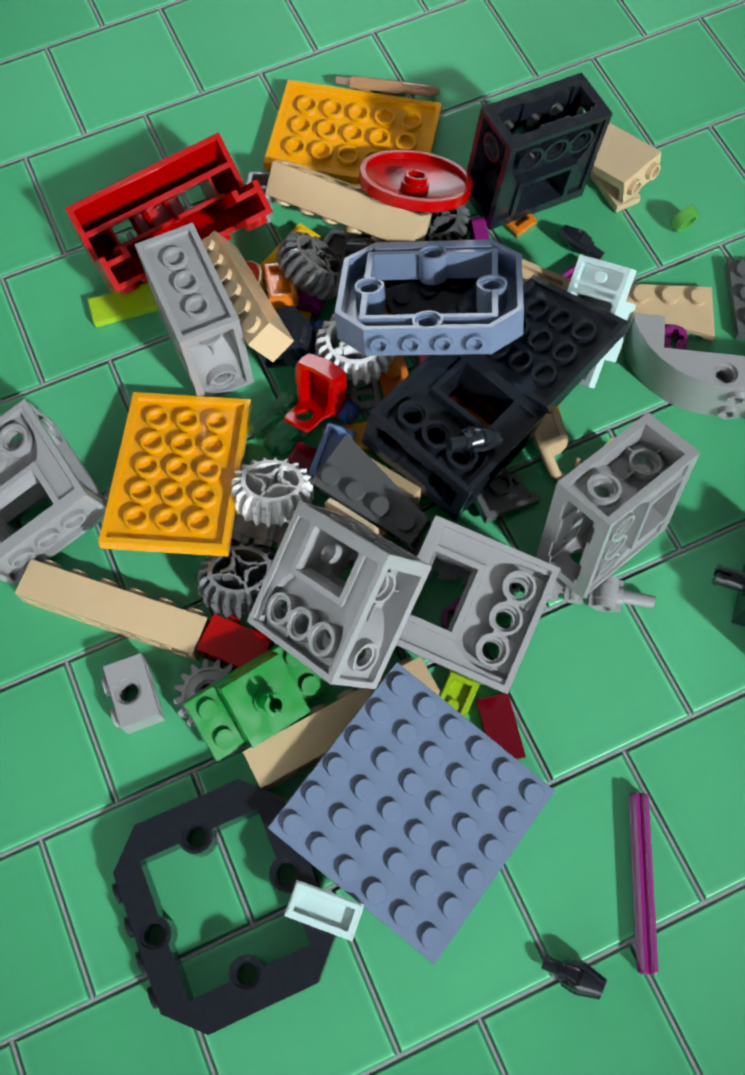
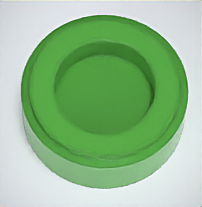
M694 205L688 206L680 211L671 220L670 224L676 232H682L698 220L700 213Z

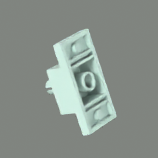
M580 254L567 291L629 321L630 324L636 304L630 303L626 299L637 271ZM625 335L579 384L595 388L604 360L616 363Z

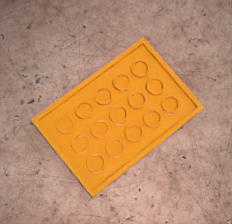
M288 80L263 161L264 170L271 171L273 161L288 160L344 182L360 184V165L366 157L374 153L387 150H416L432 153L442 112V103Z
M133 392L98 543L100 549L228 557L236 511L234 503L236 496H231L230 494L234 486L231 485L230 489L232 479L238 477L235 475V471L241 470L243 465L252 409L251 399Z

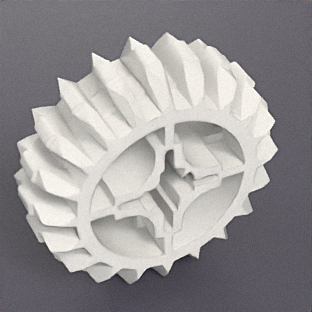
M332 314L331 322L324 321L322 329H318L315 342L317 356L328 359L343 369L346 373V381L348 379L352 380L355 386L358 380H363L366 384L370 381V377L378 380L381 372L387 373L389 364H392L394 356H365L343 341L339 343V347L333 349L332 346L339 340L337 338L335 314Z
M263 457L260 462L252 460L250 465L244 464L241 470L235 471V475L238 477L232 479L230 489L231 485L234 486L230 494L231 496H236L234 503L237 515H243L245 521L253 520L256 526L265 523L268 528L271 524H278L282 527L284 522L290 523L299 501L312 504L314 499V489L311 484L312 477L308 476L307 469H300L299 463L290 464L288 459L279 461L276 457L273 460H267Z

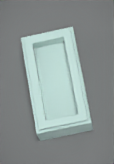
M296 880L284 916L353 941L365 905Z

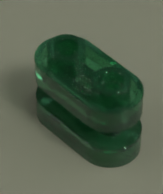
M287 392L258 413L248 426V430L256 439L265 438L263 446L272 456L286 454L301 437L309 436L316 428L314 427L307 433L284 421V416L299 401V398L293 392ZM312 412L300 413L296 418L300 421H310L313 418Z

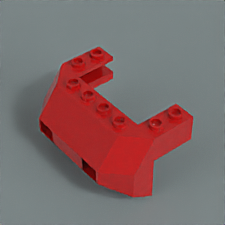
M219 132L65 208L73 229L112 294L119 292L121 296L139 289L140 287L137 282L141 280L144 284L148 283L135 244L192 222L201 241L214 230L230 241L232 240L231 233L245 227L247 232L267 223L266 216L273 213L257 179L245 186ZM200 186L207 201L185 211L178 196ZM130 221L137 236L121 244L113 228Z

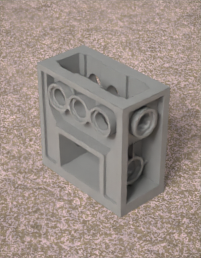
M193 222L135 244L159 313L196 395L219 397L254 383L239 318Z
M23 399L0 417V580L15 585L21 580L31 559L43 562L44 559L49 560L103 520L107 501L55 421L26 399ZM22 434L19 439L10 442L15 435ZM50 497L53 505L16 531L13 524Z
M647 412L557 482L536 558L561 568L558 578L584 599L666 529L700 455V451ZM572 554H583L580 564L572 560Z
M299 501L247 622L329 684L376 689L432 565L342 513ZM353 550L359 552V555L346 582L341 577ZM287 602V606L281 609L283 603Z
M435 515L417 557L430 565L433 564L434 559H437L471 575L447 630L410 614L396 646L497 691L508 694L561 568ZM509 584H520L524 589V596L520 598L513 596L509 591ZM504 612L511 617L512 623L510 628L504 629L498 626L495 619L497 613ZM486 642H493L499 648V655L495 660H489L483 655L482 648Z

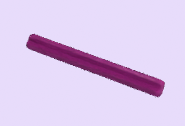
M632 793L629 795L637 971L641 974L654 975L658 973L659 969L649 796L645 793Z

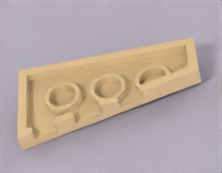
M632 284L626 301L636 304L634 314L665 316V327L678 325L683 327L687 334L702 336L704 341H713L715 330L712 287Z

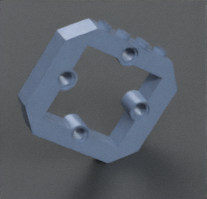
M492 239L375 242L343 260L335 306L337 338L365 356L493 354L523 335L522 254ZM451 278H479L476 282V310L478 313L440 314L436 311L426 310L416 314L385 315V287L382 280L419 279L426 285H439Z

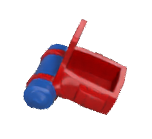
M308 353L303 356L295 367V383L298 388L297 397L299 401L284 416V421L307 433L321 421L331 416L339 422L342 421L348 425L352 424L358 417L360 408L358 404L353 402V399L346 396L347 381L345 371L330 360ZM312 412L313 418L310 421H300L296 418L300 413Z

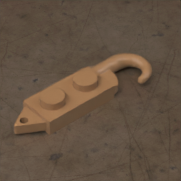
M356 75L351 77L336 76L335 82L350 85V88H357L356 90L382 91V94L398 96V93L436 96L440 93V89L435 86Z

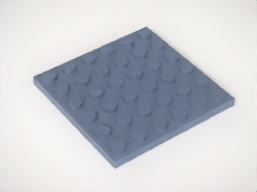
M396 662L267 828L358 903L364 904V908L430 962L435 964L555 790Z

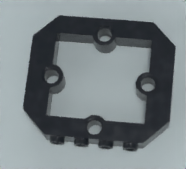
M239 779L134 825L113 872L116 881L112 884L113 893L117 902L124 904L127 917L123 918L124 926L129 937H135L139 951L135 952V957L142 973L147 972L151 984L147 988V993L154 1009L159 1008L161 1015L207 1035L319 983L337 935L302 923L310 945L269 964H266L264 959L258 955L248 954L240 956L230 966L228 974L229 983L194 999L175 945L178 936L177 927L164 914L147 863L181 848L194 856H207L217 846V832L260 814L277 858L270 866L269 871L272 885L279 891L292 894L296 880L321 889L311 863L267 828L286 804L283 797ZM197 829H204L207 836L206 841L199 847H193L191 835ZM285 865H294L297 869V878L291 884H283L279 878L280 870ZM156 924H160L165 932L164 939L158 945H154L149 937L150 930ZM246 963H252L257 968L258 976L252 985L245 984L240 977V970Z

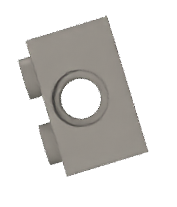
M141 653L103 666L106 677L102 678L101 682L106 696L112 697L114 708L110 709V713L116 727H121L127 734H131L166 721L148 661ZM132 688H138L137 697L133 701L125 702L127 691Z

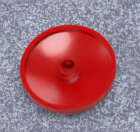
M387 150L374 153L362 161L359 171L360 186L368 195L389 206L415 212H444L461 207L469 200L473 185L471 175L459 164L436 154L416 150Z

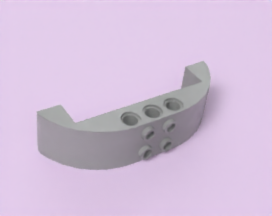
M634 314L622 345V351L636 377L650 391L668 403L694 413L718 416L721 419H745V356L664 348L665 316Z

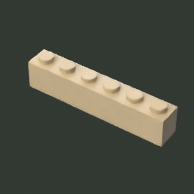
M288 160L272 162L266 195L274 197L276 203L284 206L295 205L299 207V212L307 215H314L316 213L321 215L322 220L327 223L338 224L339 222L347 225L346 229L354 233L361 234L363 231L371 234L370 238L377 242L425 240L432 216L431 213L415 212L389 206L368 195L361 187Z
M214 230L208 237L202 240V243L236 311L243 337L250 347L274 362L294 340L238 248Z
M31 559L14 593L26 604L198 661L201 655L196 647L209 624L206 613L201 610L189 607L186 611L177 608V604L171 600L160 597L156 601L147 598L148 595L141 590L130 588L129 591L118 588L119 585L111 580L101 578L99 582L90 579V575L81 570L72 569L71 572L63 570L59 564L48 559H44L43 562Z
M408 657L398 662L439 696L440 690L421 657L414 660ZM354 688L345 690L336 697L338 701L327 707L325 704H320L312 708L311 712L308 713V717L299 722L295 721L254 748L248 745L249 748L243 751V754L260 788L268 791L316 765L374 689L360 688L355 691Z

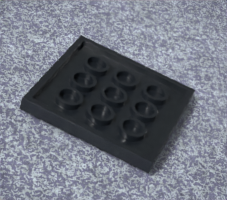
M532 275L523 285V335L493 354L474 355L550 415L628 332L629 321Z

